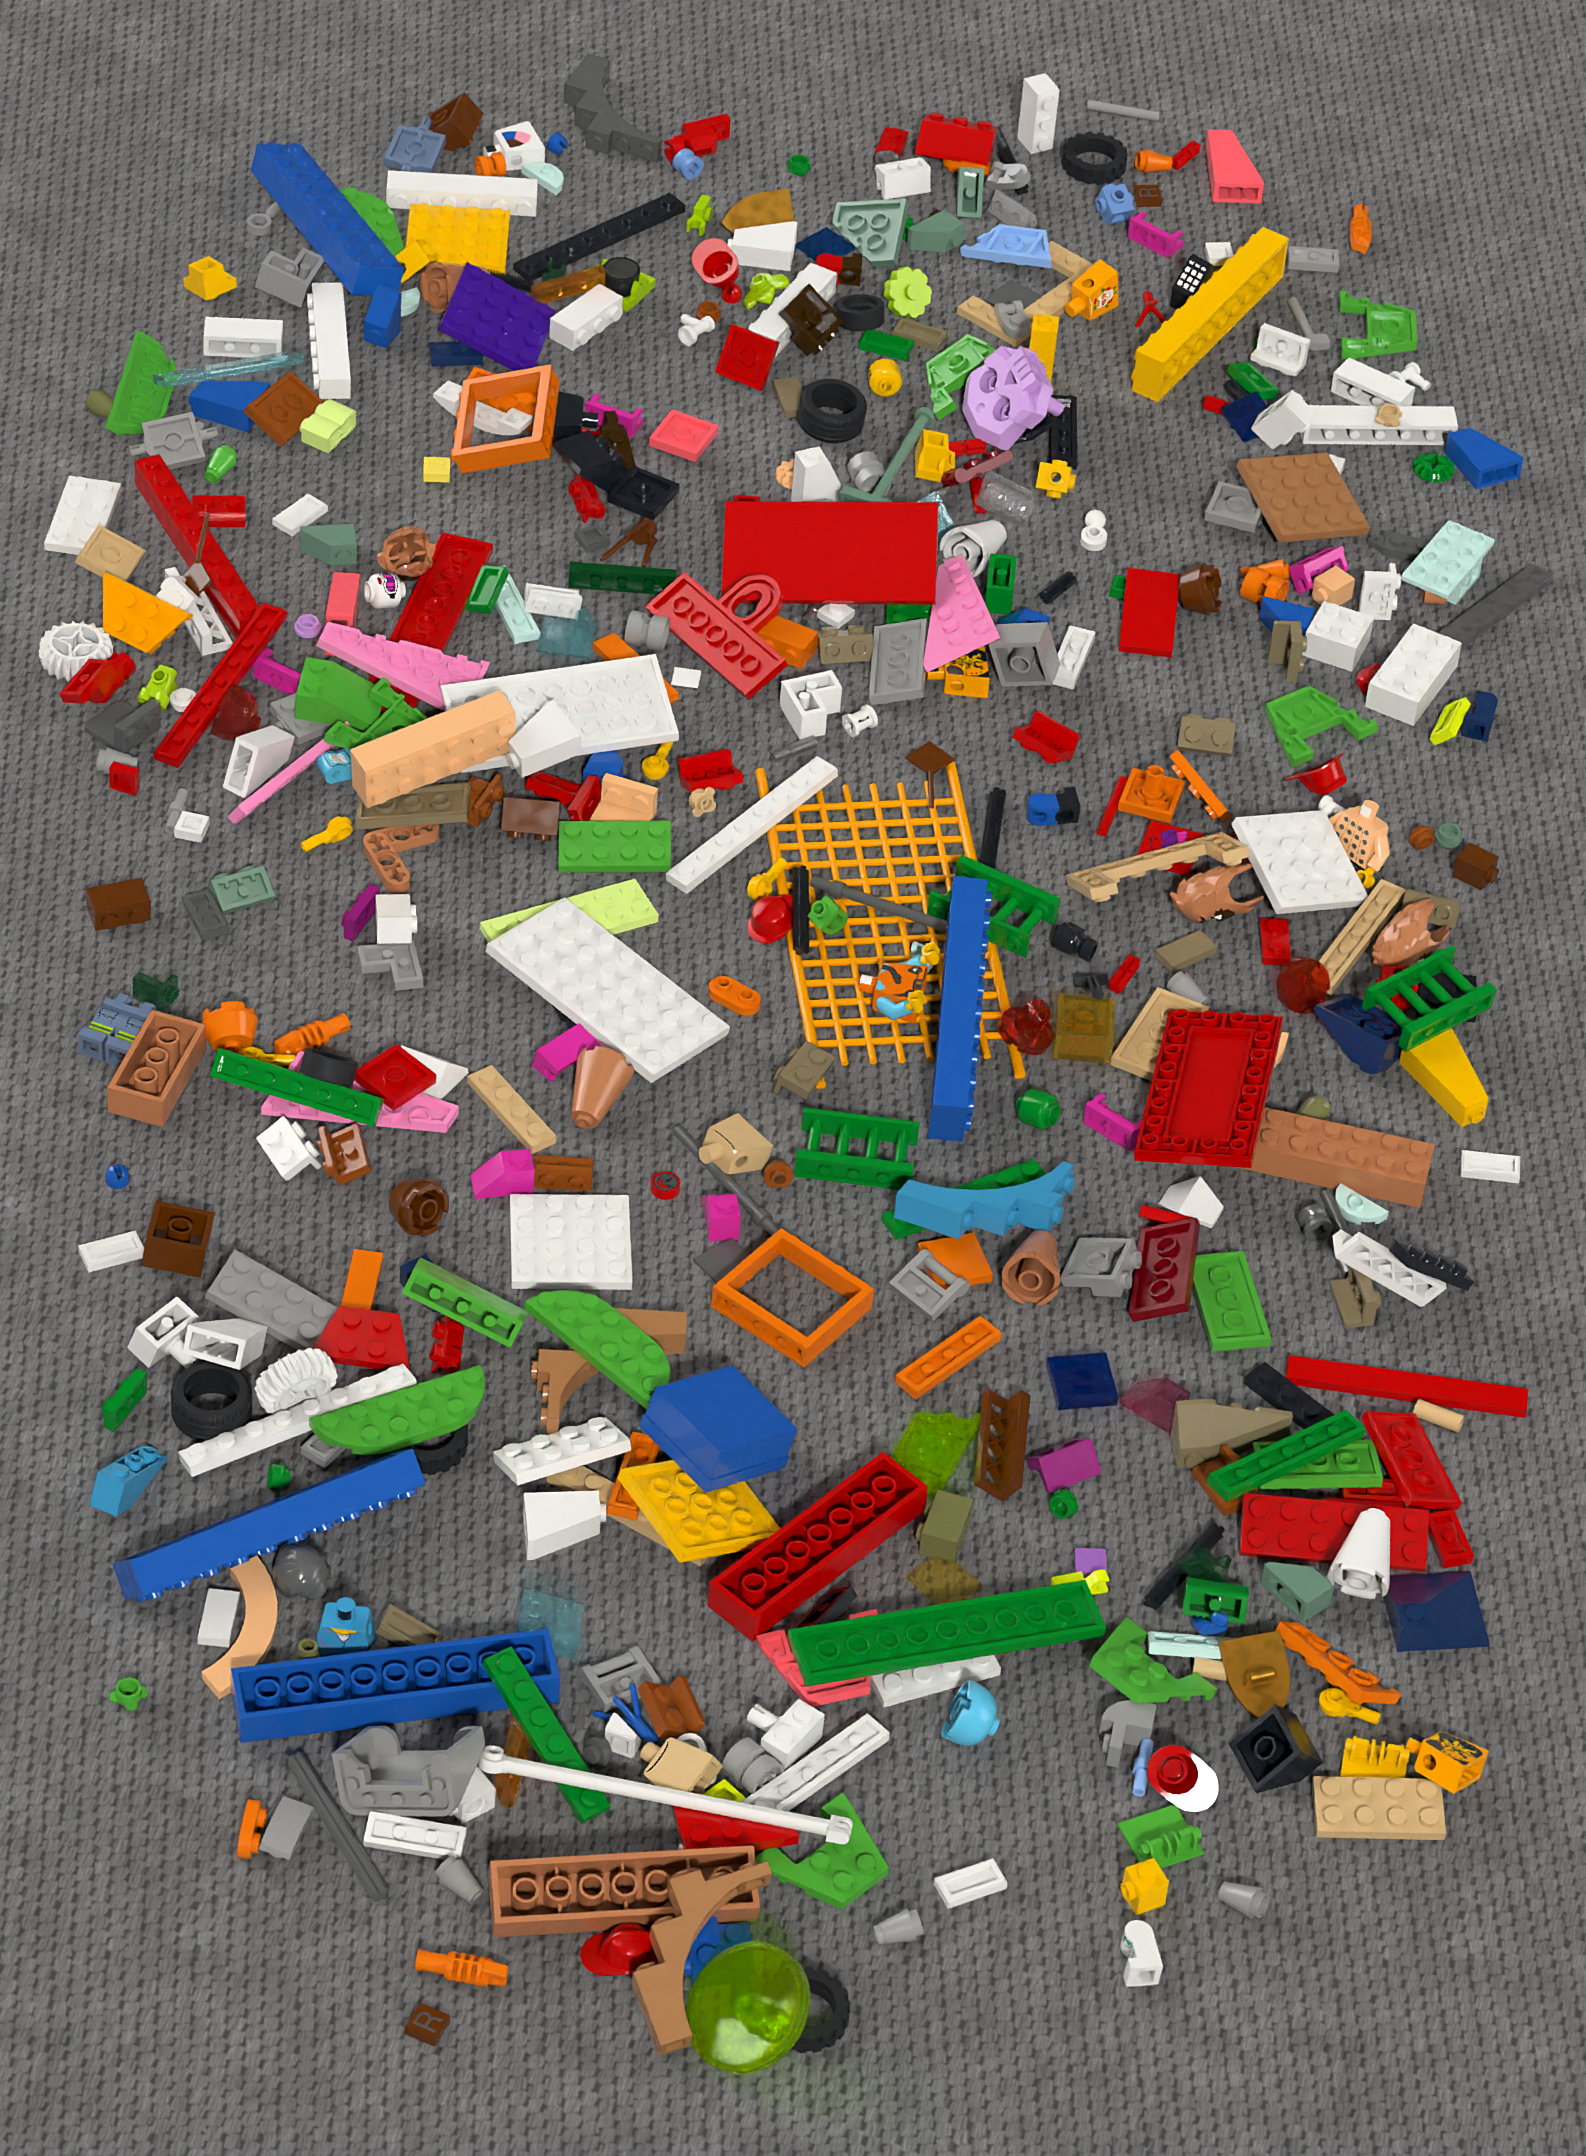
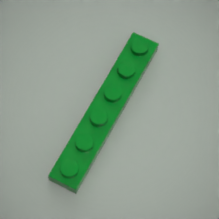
M222 1048L217 1050L210 1074L211 1077L372 1127L377 1125L384 1098L314 1079L300 1072Z
M1032 1159L952 1189H1000L1036 1180L1046 1175V1173L1037 1161ZM895 1209L882 1213L881 1221L895 1240L926 1230V1228L894 1218Z
M1344 1410L1210 1473L1206 1483L1225 1502H1228L1363 1438L1366 1428L1347 1410Z
M512 1646L484 1659L482 1666L543 1764L589 1772ZM555 1782L581 1824L609 1811L611 1807L602 1791Z

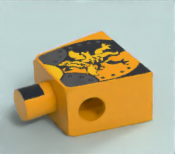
M982 646L926 672V680H942L945 694L988 698L990 676L985 647Z
M1441 1731L1428 1739L1413 1733L1406 1745V1749H1410L1411 1753L1418 1756L1414 1766L1415 1771L1454 1794L1480 1778L1489 1753L1488 1750Z

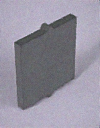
M1010 279L988 296L984 302L994 307L995 303L1004 302V304H1011L1012 301L1021 300L1024 310L1041 298L1042 295L1030 290L1028 286L1024 287Z
M730 1238L716 1247L711 1246L710 1250L695 1257L693 1262L715 1283H718L746 1259L749 1254L733 1238ZM762 1267L757 1273H755L753 1275V1278L763 1273L764 1268Z

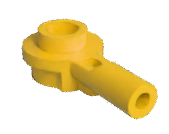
M673 742L661 743L655 756L647 757L642 761L641 769L647 778L658 780L667 774L669 764L665 759Z
M340 816L333 818L327 824L328 828L325 831L301 842V848L306 853L322 843H336L347 838L353 831L350 819Z
M778 858L767 873L757 874V876L751 878L747 887V894L753 901L757 902L761 898L771 895L772 882L787 866V861L783 858Z
M245 1047L238 1052V1054L277 1066H290L295 1059V1055L265 1054L263 1050L257 1047Z
M1328 1688L1320 1694L1319 1705L1323 1712L1329 1716L1343 1718L1347 1715L1357 1717L1374 1725H1377L1380 1720L1381 1713L1351 1702L1345 1696L1346 1692L1342 1689Z

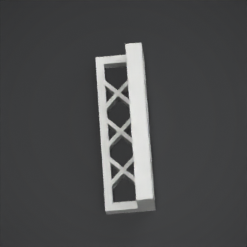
M175 567L165 569V579L170 576H180ZM203 591L195 603L203 605L204 608L199 611L197 605L194 604L188 611L193 614L192 619L184 621L202 656L229 650L233 644ZM205 620L213 622L211 628L208 627ZM212 636L222 639L223 642L212 644Z
M1340 1229L1332 1236L1336 1259L1420 1307L1425 1306L1447 1289L1445 1282L1407 1268L1388 1248L1360 1232L1351 1236Z

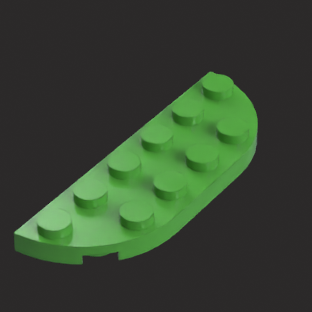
M352 187L339 189L394 256L404 250L395 216L385 201L369 193L357 191V189Z
M138 330L134 335L105 425L106 429L118 435L124 433H143L141 423L162 419L167 410L177 377L175 363L172 358L169 360L162 351L163 346Z
M559 1290L542 1292L525 1301V1310L645 1409H648L655 1387L669 1384L670 1366L662 1348L615 1308L596 1295L578 1291Z
M477 1365L309 1418V1427L324 1443L335 1448V1445L343 1448L352 1449V1454L375 1455L397 1450L453 1432L470 1422L476 1416V1410L481 1402L484 1401L485 1376L481 1366Z

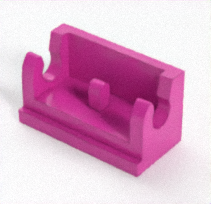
M1140 212L1135 217H1131L1128 230L1129 239L1166 258H1169L1184 246V241L1178 240L1184 235L1182 231L1178 230L1171 235L1143 220L1148 215L1145 212Z
M597 393L586 402L585 412L598 413L597 427L603 425L605 411L616 412L618 424H624L628 438H632L644 423V418L639 417L643 413V409L637 408L633 414L599 403L598 400H600L602 395Z
M1343 546L1327 548L1288 567L1298 594L1312 589L1314 578L1334 566H1338V563L1343 571H1348Z
M270 648L265 649L254 663L253 677L288 695L296 693L302 672L298 673L292 670L291 667L276 662V659L273 657L268 658L273 654L274 650Z
M579 1023L537 1049L532 1067L553 1082L556 1080L554 1074L556 1076L559 1075L562 1070L577 1062L578 1055L583 1048L587 1047L586 1051L594 1050L595 1046H600V1043Z
M1102 1093L1098 1094L1091 1102L1086 1103L1083 1124L1126 1150L1131 1151L1136 1146L1142 1119L1134 1124L1121 1114L1109 1109L1107 1104L1102 1102L1107 1096Z

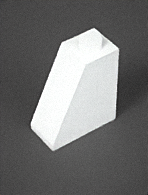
M791 221L735 229L733 239H728L727 245L737 256L738 265L790 271L796 244L798 222Z
M815 447L796 451L791 495L792 502H822L826 499L840 502L842 486L821 448Z
M554 699L550 700L508 741L507 762L511 769H516L521 778L579 755L580 734Z
M271 725L236 737L223 788L243 798H247L288 761L295 736Z
M240 1318L190 1323L187 1327L182 1354L240 1370L261 1356L268 1326Z
M599 1491L524 1493L523 1519L527 1560L537 1559L600 1534V1522H606V1504L600 1503Z

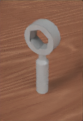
M276 201L266 210V214L256 213L247 218V230L249 233L262 236L272 230L271 218L281 210ZM255 223H261V224H264V225H263V226H258V225H254V224H255Z

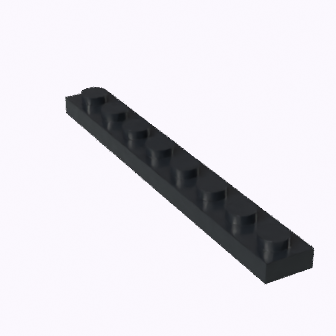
M668 193L513 263V270L522 278L525 277V280L528 278V282L530 279L532 282L533 279L536 280L678 216L685 212L686 205L673 194Z

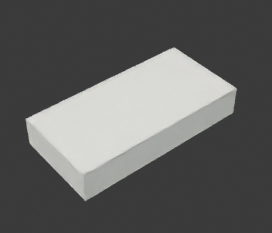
M307 494L272 518V525L290 536H294L300 531L301 526H308L328 512V505Z
M1462 1150L1461 1177L1519 1183L1520 1156Z
M136 1230L78 1245L79 1254L88 1272L141 1259L144 1252V1246Z
M208 1588L198 1633V1644L230 1647L240 1601V1592Z
M992 1858L934 1878V1886L949 1909L1007 1889V1881Z

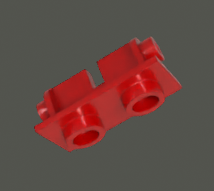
M576 473L573 481L569 484L568 491L583 523H587L589 517L603 518L606 509L601 499L598 498L599 495L595 485Z
M445 1315L441 1321L437 1320L431 1333V1336L435 1338L429 1353V1359L432 1360L431 1373H435L438 1367L445 1369L448 1373H455L461 1366L462 1350L460 1348L463 1345L464 1327L462 1323L456 1320L451 1321L450 1317Z

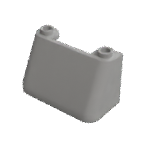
M482 1726L461 1728L455 1733L453 1745L450 1748L437 1751L401 1750L398 1736L389 1727H366L332 1753L342 1807L348 1813L360 1816H369L370 1811L396 1816L449 1815L459 1807L484 1751L485 1739Z

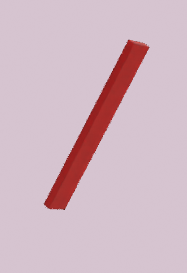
M266 603L261 604L153 753L155 760L176 768L180 767L288 617L286 610Z
M1288 1355L1286 1378L1296 1386L1416 1403L1418 1399L1437 1406L1526 1418L1527 1388Z

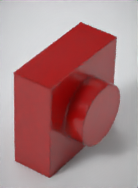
M113 762L109 768V788L136 795L140 789L139 769Z

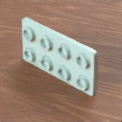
M1447 521L1404 571L1401 580L1447 599L1446 601L1456 605L1479 578L1483 557L1494 545V539L1464 527L1459 523Z

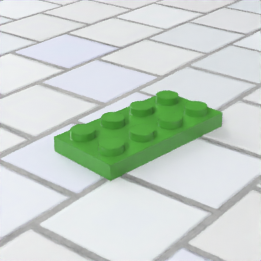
M559 821V872H668L671 869V821Z
M1244 1251L1196 1255L1192 1290L1211 1352L1269 1347L1271 1336Z
M1357 1440L1260 1486V1489L1382 1487L1383 1475L1373 1441ZM1278 1441L1253 1442L1252 1453Z

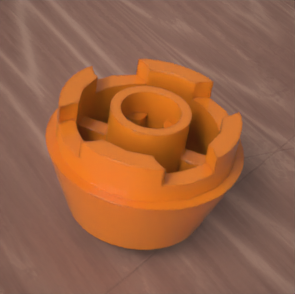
M227 1001L221 1003L220 1009L211 1012L207 1008L202 1013V1024H206V1039L214 1051L217 1052L218 1048H222L236 1053L245 1047L252 1046L258 1025V1017L255 1015L253 1007L250 1009L245 1008V1003L241 1001Z

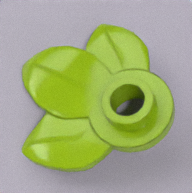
M760 273L755 275L749 285L750 290L744 298V305L747 309H750L757 302L771 304L775 290L783 289L790 285L788 278L783 274L771 276L769 273Z

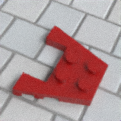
M339 1306L313 1347V1350L320 1349L322 1352H326L332 1362L336 1364L387 1370L390 1367L404 1364L410 1371L400 1314Z

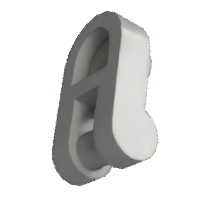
M995 161L991 165V175L987 176L985 186L994 190L1019 189L1030 181L1031 174L1024 164H1003Z
M1021 300L1012 301L1011 304H1004V302L995 303V315L1004 333L1011 338L1027 336L1030 322L1023 310Z

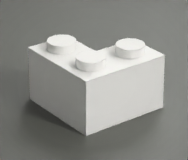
M832 670L781 681L779 706L799 740L812 735L815 737L825 735L827 714L840 712L842 686Z

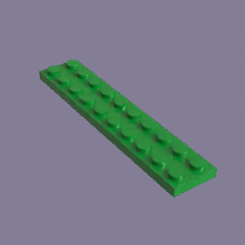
M1086 1580L789 1629L787 1640L805 1686L808 1687L1105 1636L1106 1626Z

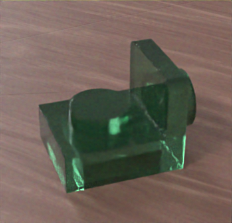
M138 972L133 977V999L142 1003L154 1004L156 1009L161 1012L169 1003L173 1004L179 996L178 976L171 974L164 983L141 972Z
M1202 1547L1181 1555L1178 1564L1191 1578L1222 1582L1228 1575L1232 1558L1228 1554L1215 1558L1206 1547Z

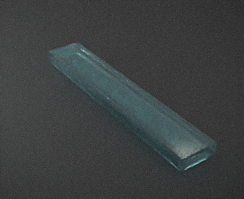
M286 351L152 374L153 384L170 387L302 364L304 362V353Z

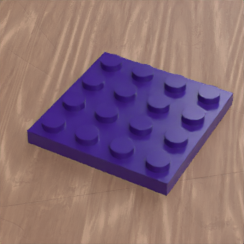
M466 262L438 330L505 367L517 371L535 367L550 329V318L555 315L556 310L530 297L525 292L508 285L503 280L488 274L481 268Z

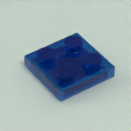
M1106 1352L1047 1357L1046 1367L1058 1410L1117 1405L1118 1394Z

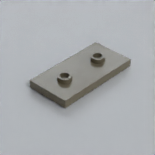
M470 783L426 785L370 808H367L359 797L355 820L356 829L468 822L471 798Z

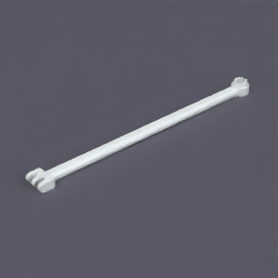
M486 1746L479 1760V1768L486 1773H511L826 1835V1841L832 1843L847 1844L853 1827L852 1820L846 1817L831 1815V1819L827 1820L507 1757L503 1754V1749L498 1746Z

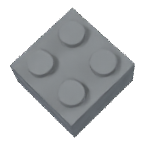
M1048 622L997 624L996 629L1001 638L990 642L988 645L1001 686L1052 685L1059 670L1060 662Z

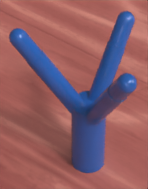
M631 1683L629 1688L634 1714L618 1697H613V1702L628 1718H622V1720L629 1727L633 1728L646 1743L653 1742L656 1744L660 1738L642 1720L636 1685ZM600 1711L593 1712L594 1717L607 1721L612 1716Z

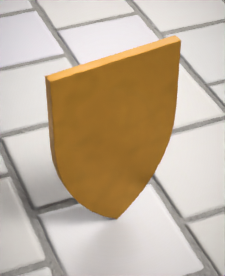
M789 188L755 193L745 197L728 211L721 224L734 234L735 229L794 221Z
M1280 1630L1218 1641L1228 1684L1234 1696L1245 1710L1258 1719L1274 1705L1284 1708L1290 1689V1670Z

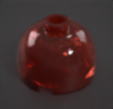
M236 685L230 686L219 705L220 713L218 718H214L211 734L221 739L235 741L238 736L250 733V731H256L262 717L257 716L259 706L256 698L243 688Z

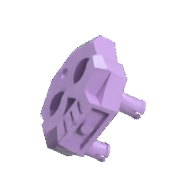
M1000 346L985 359L983 366L970 373L966 381L962 411L974 437L980 438V440L1004 451L1009 450L1027 428L1032 430L1046 417L1047 412L1053 416H1058L1064 409V404H1061V400L1051 397L1054 389L1045 372L1046 366H1043L1044 363L1040 362L1036 351L1019 346L1018 349Z

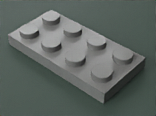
M927 618L874 626L869 686L871 705L924 697L926 669L923 665L929 629Z
M235 1249L205 1295L206 1299L243 1320L268 1326L266 1333L296 1350L301 1349L302 1351L307 1348L313 1349L338 1309L336 1306Z

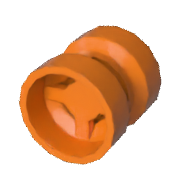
M501 152L491 153L488 157L485 155L477 156L474 159L477 176L501 177L507 173L506 161Z

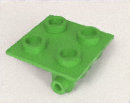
M1175 1804L1117 1823L1118 1828L1139 1862L1154 1858L1162 1869L1204 1855L1205 1853L1197 1841L1202 1837L1199 1827L1187 1825Z

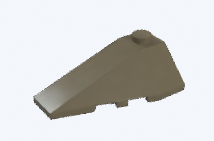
M1212 1399L1176 1401L1169 1440L1177 1468H1193L1218 1458L1220 1447L1225 1444L1229 1446L1233 1453L1240 1454L1251 1450L1253 1442L1276 1441L1290 1435L1293 1414L1290 1411L1258 1407L1254 1410L1242 1409L1241 1404L1231 1403L1230 1406L1217 1405L1216 1400Z

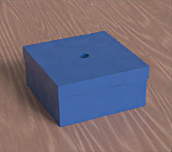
M733 1365L655 1387L647 1412L643 1414L639 1424L705 1493L785 1468L789 1459L788 1453L797 1432V1428Z

